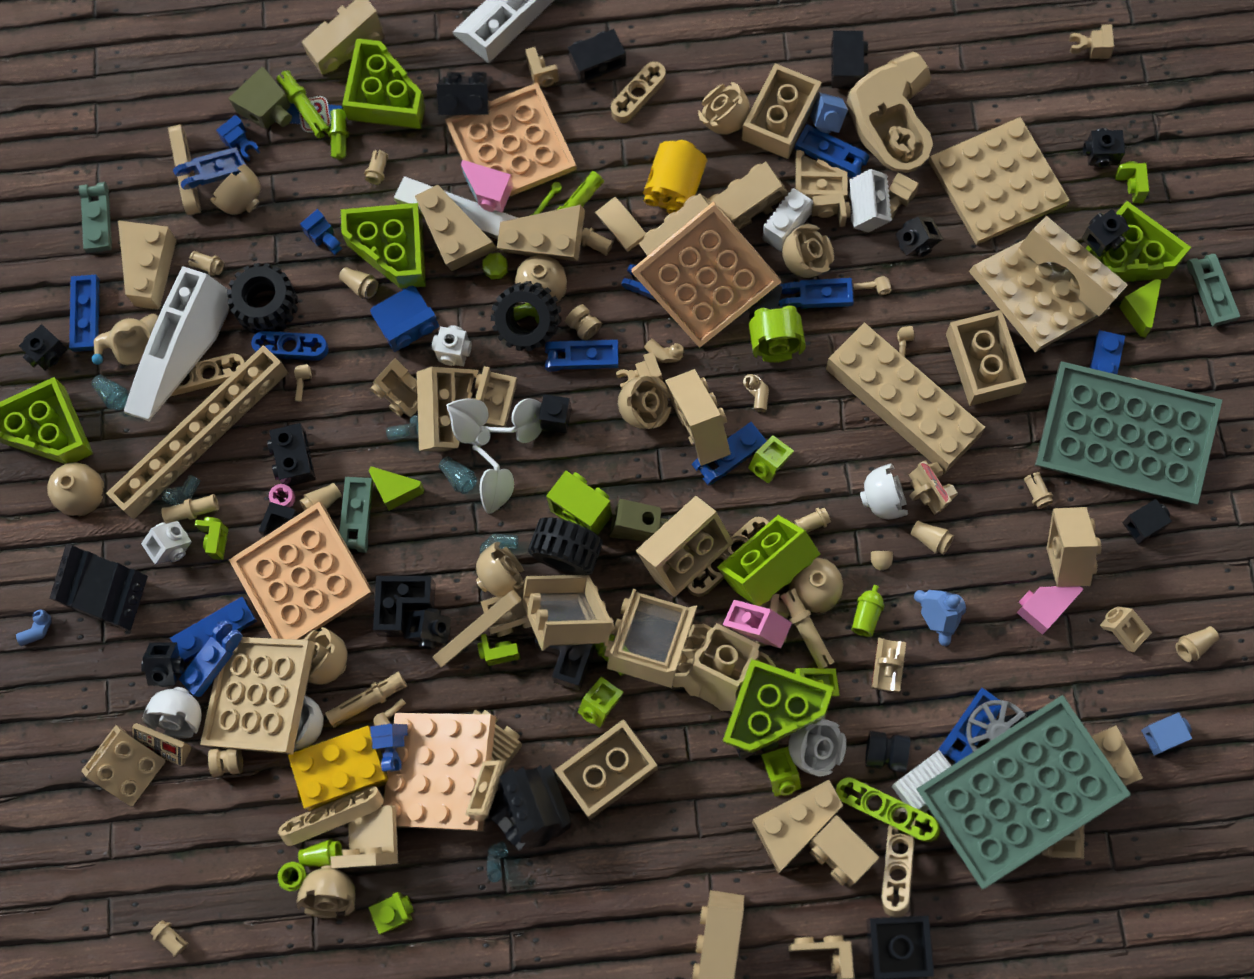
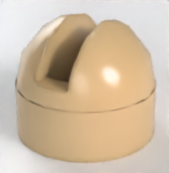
M892 551L871 552V563L877 570H886L891 566L893 562Z

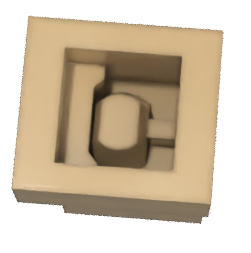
M1112 24L1102 25L1100 30L1092 31L1090 38L1079 33L1071 34L1069 42H1078L1079 45H1072L1070 53L1076 54L1089 48L1090 59H1110L1114 49Z
M899 172L888 192L889 197L892 198L889 202L891 205L889 207L891 209V219L894 218L900 204L907 207L918 189L916 181Z
M653 352L643 355L644 361L635 364L636 370L628 371L622 369L616 372L617 378L625 376L628 378V381L646 375L658 377L663 381ZM627 382L620 384L621 389Z

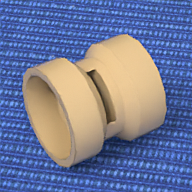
M583 304L574 308L565 320V323L570 328L577 331V336L582 341H587L593 337L602 325L596 317L590 315L589 309Z
M219 748L210 749L208 765L211 776L220 777L228 772L233 775L241 774L243 771L241 750L233 748L223 751Z

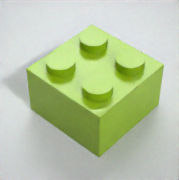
M565 471L546 495L552 513L561 519L579 524L597 535L612 517L608 494L600 488L592 489L587 485V480L576 472L572 475Z

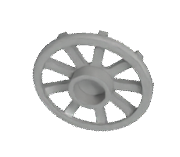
M992 700L978 706L971 714L966 730L967 740L973 752L977 750L975 742L984 739L993 740L1010 729L1019 719L1024 720L1027 718L1026 714L1016 705L1004 700ZM1001 705L998 720H995L989 706ZM1008 707L1015 711L1017 715L1008 722H1005L1004 718L1006 708ZM982 710L985 711L990 720L988 725L975 720L977 714ZM972 724L986 729V733L972 738Z

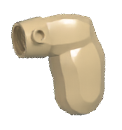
M916 52L905 54L889 61L884 66L872 70L851 89L846 103L861 142L884 166L891 171L902 173L912 172L919 168L929 158L933 146L931 133L918 119L908 102L910 98L931 82L929 68L923 58Z

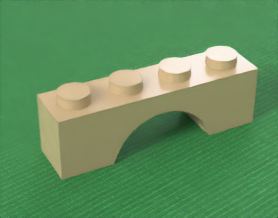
M1047 216L1030 232L1019 246V249L1038 265L1053 262L1067 268L1079 283V300L1098 316L1128 286L1118 275L1112 272Z

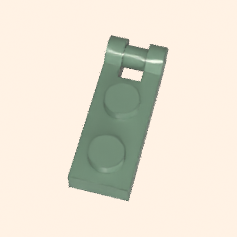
M101 182L97 183V186L90 187L88 184L80 185L83 249L86 253L112 250L107 183ZM99 196V201L92 202V197Z
M1216 254L1206 255L1204 259L1200 260L1198 258L1188 260V271L1193 276L1212 327L1237 321L1240 318V314ZM1203 269H1208L1210 273L1204 274Z
M345 477L339 533L348 549H355L357 552L366 553L368 550V531L374 481L372 478ZM358 532V538L349 539V533Z

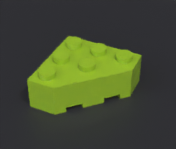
M356 39L342 104L347 119L421 129L426 107L421 90L416 84L414 85L405 70L396 59L394 60L381 41Z
M1128 201L1116 213L1124 217L1130 228L1125 236L1126 242L1115 251L1111 248L1101 257L1089 246L1085 248L1124 282L1167 279L1191 249L1188 244Z
M418 203L341 209L342 235L350 249L400 289L408 288L409 286L426 287L423 217Z
M55 377L0 402V442L2 444L63 464L77 462L93 454L66 388Z
M751 659L723 738L724 744L753 753L824 719L834 687Z

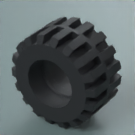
M255 263L253 268L249 266L244 267L245 271L243 273L238 271L235 274L237 279L235 281L231 280L229 283L231 289L227 290L229 298L227 302L241 326L245 329L248 328L254 334L257 330L258 332H277L276 329L279 327L282 330L286 328L285 323L287 321L292 322L294 319L292 313H297L298 309L296 306L298 297L288 276L284 272L282 273L281 269L277 266L272 268L271 264L265 263L263 267H261L260 263ZM263 291L275 292L273 300L268 305L260 308L250 306L252 299L258 293Z
M531 281L520 282L506 289L496 298L497 302L493 304L491 309L494 310V313L491 315V321H495V325L492 326L493 331L500 333L497 338L500 341L505 339L507 341L506 346L509 348L516 346L518 351L523 349L531 351L536 347L539 348L544 345L559 329L557 326L561 323L562 317L559 316L561 306L556 305L558 301L556 295L552 297L549 294L551 290L548 287L543 289L542 284L538 282L532 284ZM518 302H527L536 308L539 314V325L535 330H526L515 321L514 307Z
M547 517L539 519L528 552L537 561L553 569L573 575H591L600 554L603 540L593 531L579 524L564 519Z

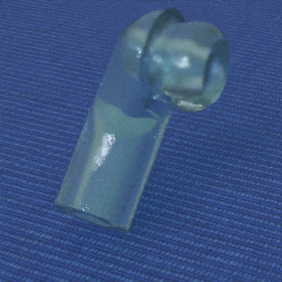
M418 415L410 418V424L388 427L386 430L388 439H403L419 434Z
M189 475L183 486L166 488L162 492V499L169 505L184 503V500L192 498L201 480Z
M492 534L480 546V554L495 542H500L498 547L501 549L505 546L517 549L518 536Z
M503 842L497 845L493 843L488 848L486 869L487 877L491 882H498L502 878L500 858L508 856L507 847Z

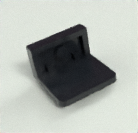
M448 72L447 76L437 83L438 115H489V86L493 82V77L487 76L486 72H473L472 76H462L461 72Z

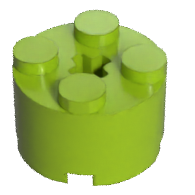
M785 306L782 309L771 310L760 308L754 312L755 316L749 322V330L755 358L761 356L765 362H783L792 359L793 353L799 351L800 355L805 350L806 344L802 319L795 306Z

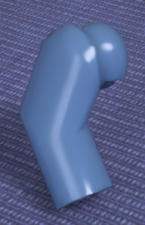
M45 610L34 612V623L31 629L16 634V639L20 646L45 637L51 624V616Z

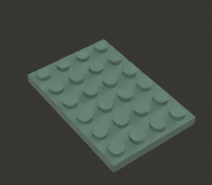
M1061 361L1035 466L1196 506L1199 503L1222 400Z
M1063 695L916 788L982 890L1131 795Z

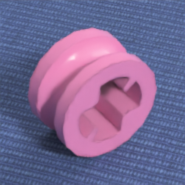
M278 484L271 488L269 499L270 502L291 508L295 503V494L288 485ZM284 491L288 498H284L286 501L281 503L276 499V496L280 497L279 493Z

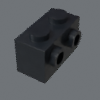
M615 29L599 32L594 37L576 41L568 47L569 60L581 84L627 66L626 52Z
M833 30L831 41V88H853L860 79L868 74V63H864V56L868 55V41H864L863 31Z
M298 423L269 430L271 440H267L270 455L275 457L276 464L272 465L275 480H280L282 484L288 486L316 480L307 433L302 424Z

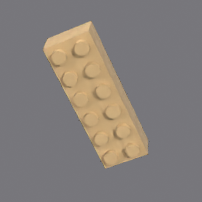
M865 322L828 358L826 370L930 462H938L944 474L981 437L985 429L983 424Z

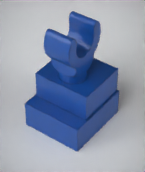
M237 115L233 116L216 130L226 146L230 149L234 147L241 149L245 160L250 161L247 154L249 149H254L258 154L260 153L257 144L248 141L245 135L247 131Z
M318 209L300 223L304 234L317 246L324 243L334 255L342 249L340 242L332 236L334 234L332 226Z
M407 724L370 726L373 749L385 750L381 761L382 771L401 770L402 764L396 748L405 747L404 736H408Z

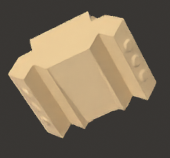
M716 623L715 627L712 628L706 624H693L687 643L683 648L679 667L677 666L673 687H684L690 696L699 697L718 707L720 711L733 712L751 659L774 667L776 665L768 655L758 650L760 644Z

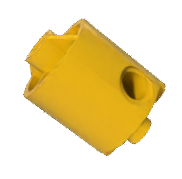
M686 140L664 141L659 144L643 191L645 196L644 203L649 206L667 209L668 214L680 210L685 206V201L697 193L707 163L706 156L696 149L695 145Z

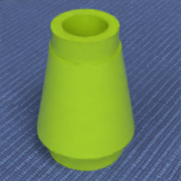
M329 839L305 849H300L298 860L302 866L307 867L331 865V857L342 856L343 849L339 841Z
M297 862L286 863L278 872L279 885L286 891L298 890L307 876L306 871ZM296 874L299 875L298 881L294 882V876Z

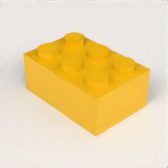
M369 726L293 752V754H288L303 807L308 811H312L370 786L378 788L386 785V782H388L387 771H382L381 767L383 758L380 749H373Z

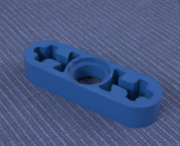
M261 331L256 333L251 341L252 348L256 352L261 348L259 344H263L264 340H267L271 345H266L265 347L279 359L321 360L326 357L329 351L327 342L319 334ZM294 340L297 342L296 348L291 352L284 351L283 346L285 342ZM318 342L321 348H317L316 352H313L310 347H314L315 343Z

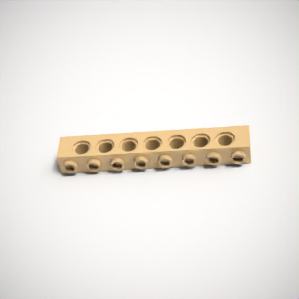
M263 345L106 494L134 520L288 374L282 362Z

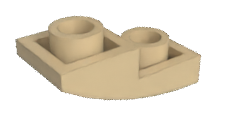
M616 197L595 212L627 252L644 239L645 231Z

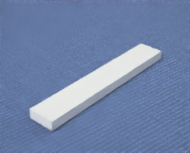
M404 176L394 196V200L400 204L418 203L415 195L432 188V186ZM444 191L487 236L498 239L500 222L517 219V217L499 211H486L476 202Z

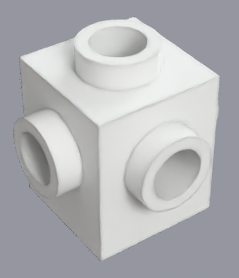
M440 326L439 334L434 335L432 341V350L435 351L438 362L450 366H464L466 356L469 357L472 342L469 341L466 331L458 326H448V328Z
M175 521L168 524L163 522L151 528L141 545L153 563L157 565L170 560L176 562L183 558L186 554V549L192 541L180 523Z

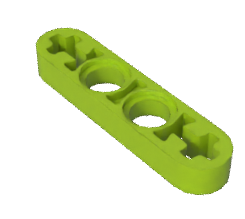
M844 778L837 784L836 793L839 799L853 808L924 842H932L940 835L941 828L934 817L853 778ZM853 785L855 791L863 794L862 799L860 800L853 795H849L846 798L845 787L851 788ZM873 796H880L882 799V807L877 811H871L868 808V801ZM905 808L908 812L907 820L901 824L896 823L893 819L895 810ZM914 819L923 824H927L930 821L933 831L931 833L926 832L922 836L923 830L912 825Z

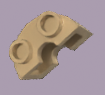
M394 358L373 381V386L370 389L379 398L385 397L391 403L389 408L395 414L401 417L404 413L412 417L418 410L417 380Z

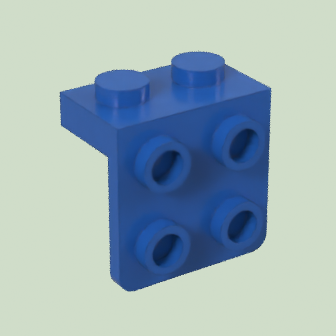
M409 286L375 305L370 310L394 352L408 346L410 343L439 327L431 307L428 308L415 286Z

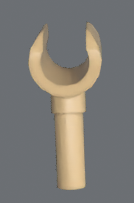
M885 276L878 277L871 282L854 283V290L877 288L879 295H886L892 291L889 279Z
M912 326L901 327L897 333L900 346L899 353L904 357L906 341L914 340Z
M308 364L299 365L294 369L297 380L295 401L297 402L302 401L303 380L312 379L311 368Z
M401 698L385 713L376 715L373 720L374 726L391 724L388 719L402 708L406 702Z

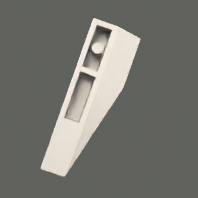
M486 0L453 31V35L486 62L490 63L554 0Z
M182 266L141 358L124 408L125 414L150 421L216 340L230 310L227 302L229 299L227 296L228 289L208 274Z

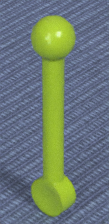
M555 182L552 184V190L533 215L540 214L555 193L561 192L562 187L560 183Z

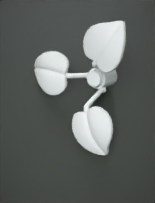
M527 398L517 403L512 412L514 427L511 428L483 426L488 420L489 413L487 406L480 400L460 399L446 405L451 419L452 431L456 439L462 443L472 444V449L478 451L494 467V470H486L480 481L481 502L488 514L495 512L509 500L514 489V478L509 470H500L499 464L481 446L489 442L490 432H516L517 440L521 443H528L536 439L542 431L539 423L542 403L535 399Z

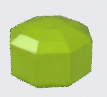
M489 253L483 259L484 274L490 279H501L508 272L507 259L500 253Z

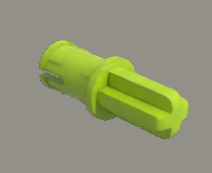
M343 109L331 110V130L328 135L331 138V157L336 160L346 157V138L349 136L348 131H346V114Z

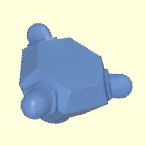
M916 591L914 599L921 604V614L930 630L936 631L939 634V643L942 646H948L951 643V636L955 633L961 622L962 615L966 612L964 600L957 594L943 591Z

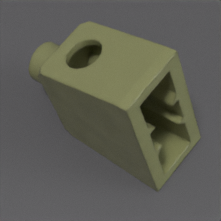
M261 67L228 98L235 112L264 129L269 128L275 121L280 126L285 127L292 119V115L287 112L290 108V103L286 94L264 67Z
M619 499L613 510L609 537L645 542L670 519L660 518V507Z

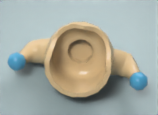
M153 313L141 320L127 318L117 322L111 331L102 333L94 339L92 362L97 365L103 362V350L110 348L120 364L134 365L140 363L159 316Z

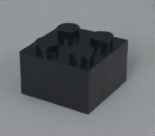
M929 915L869 918L866 920L871 979L934 977Z

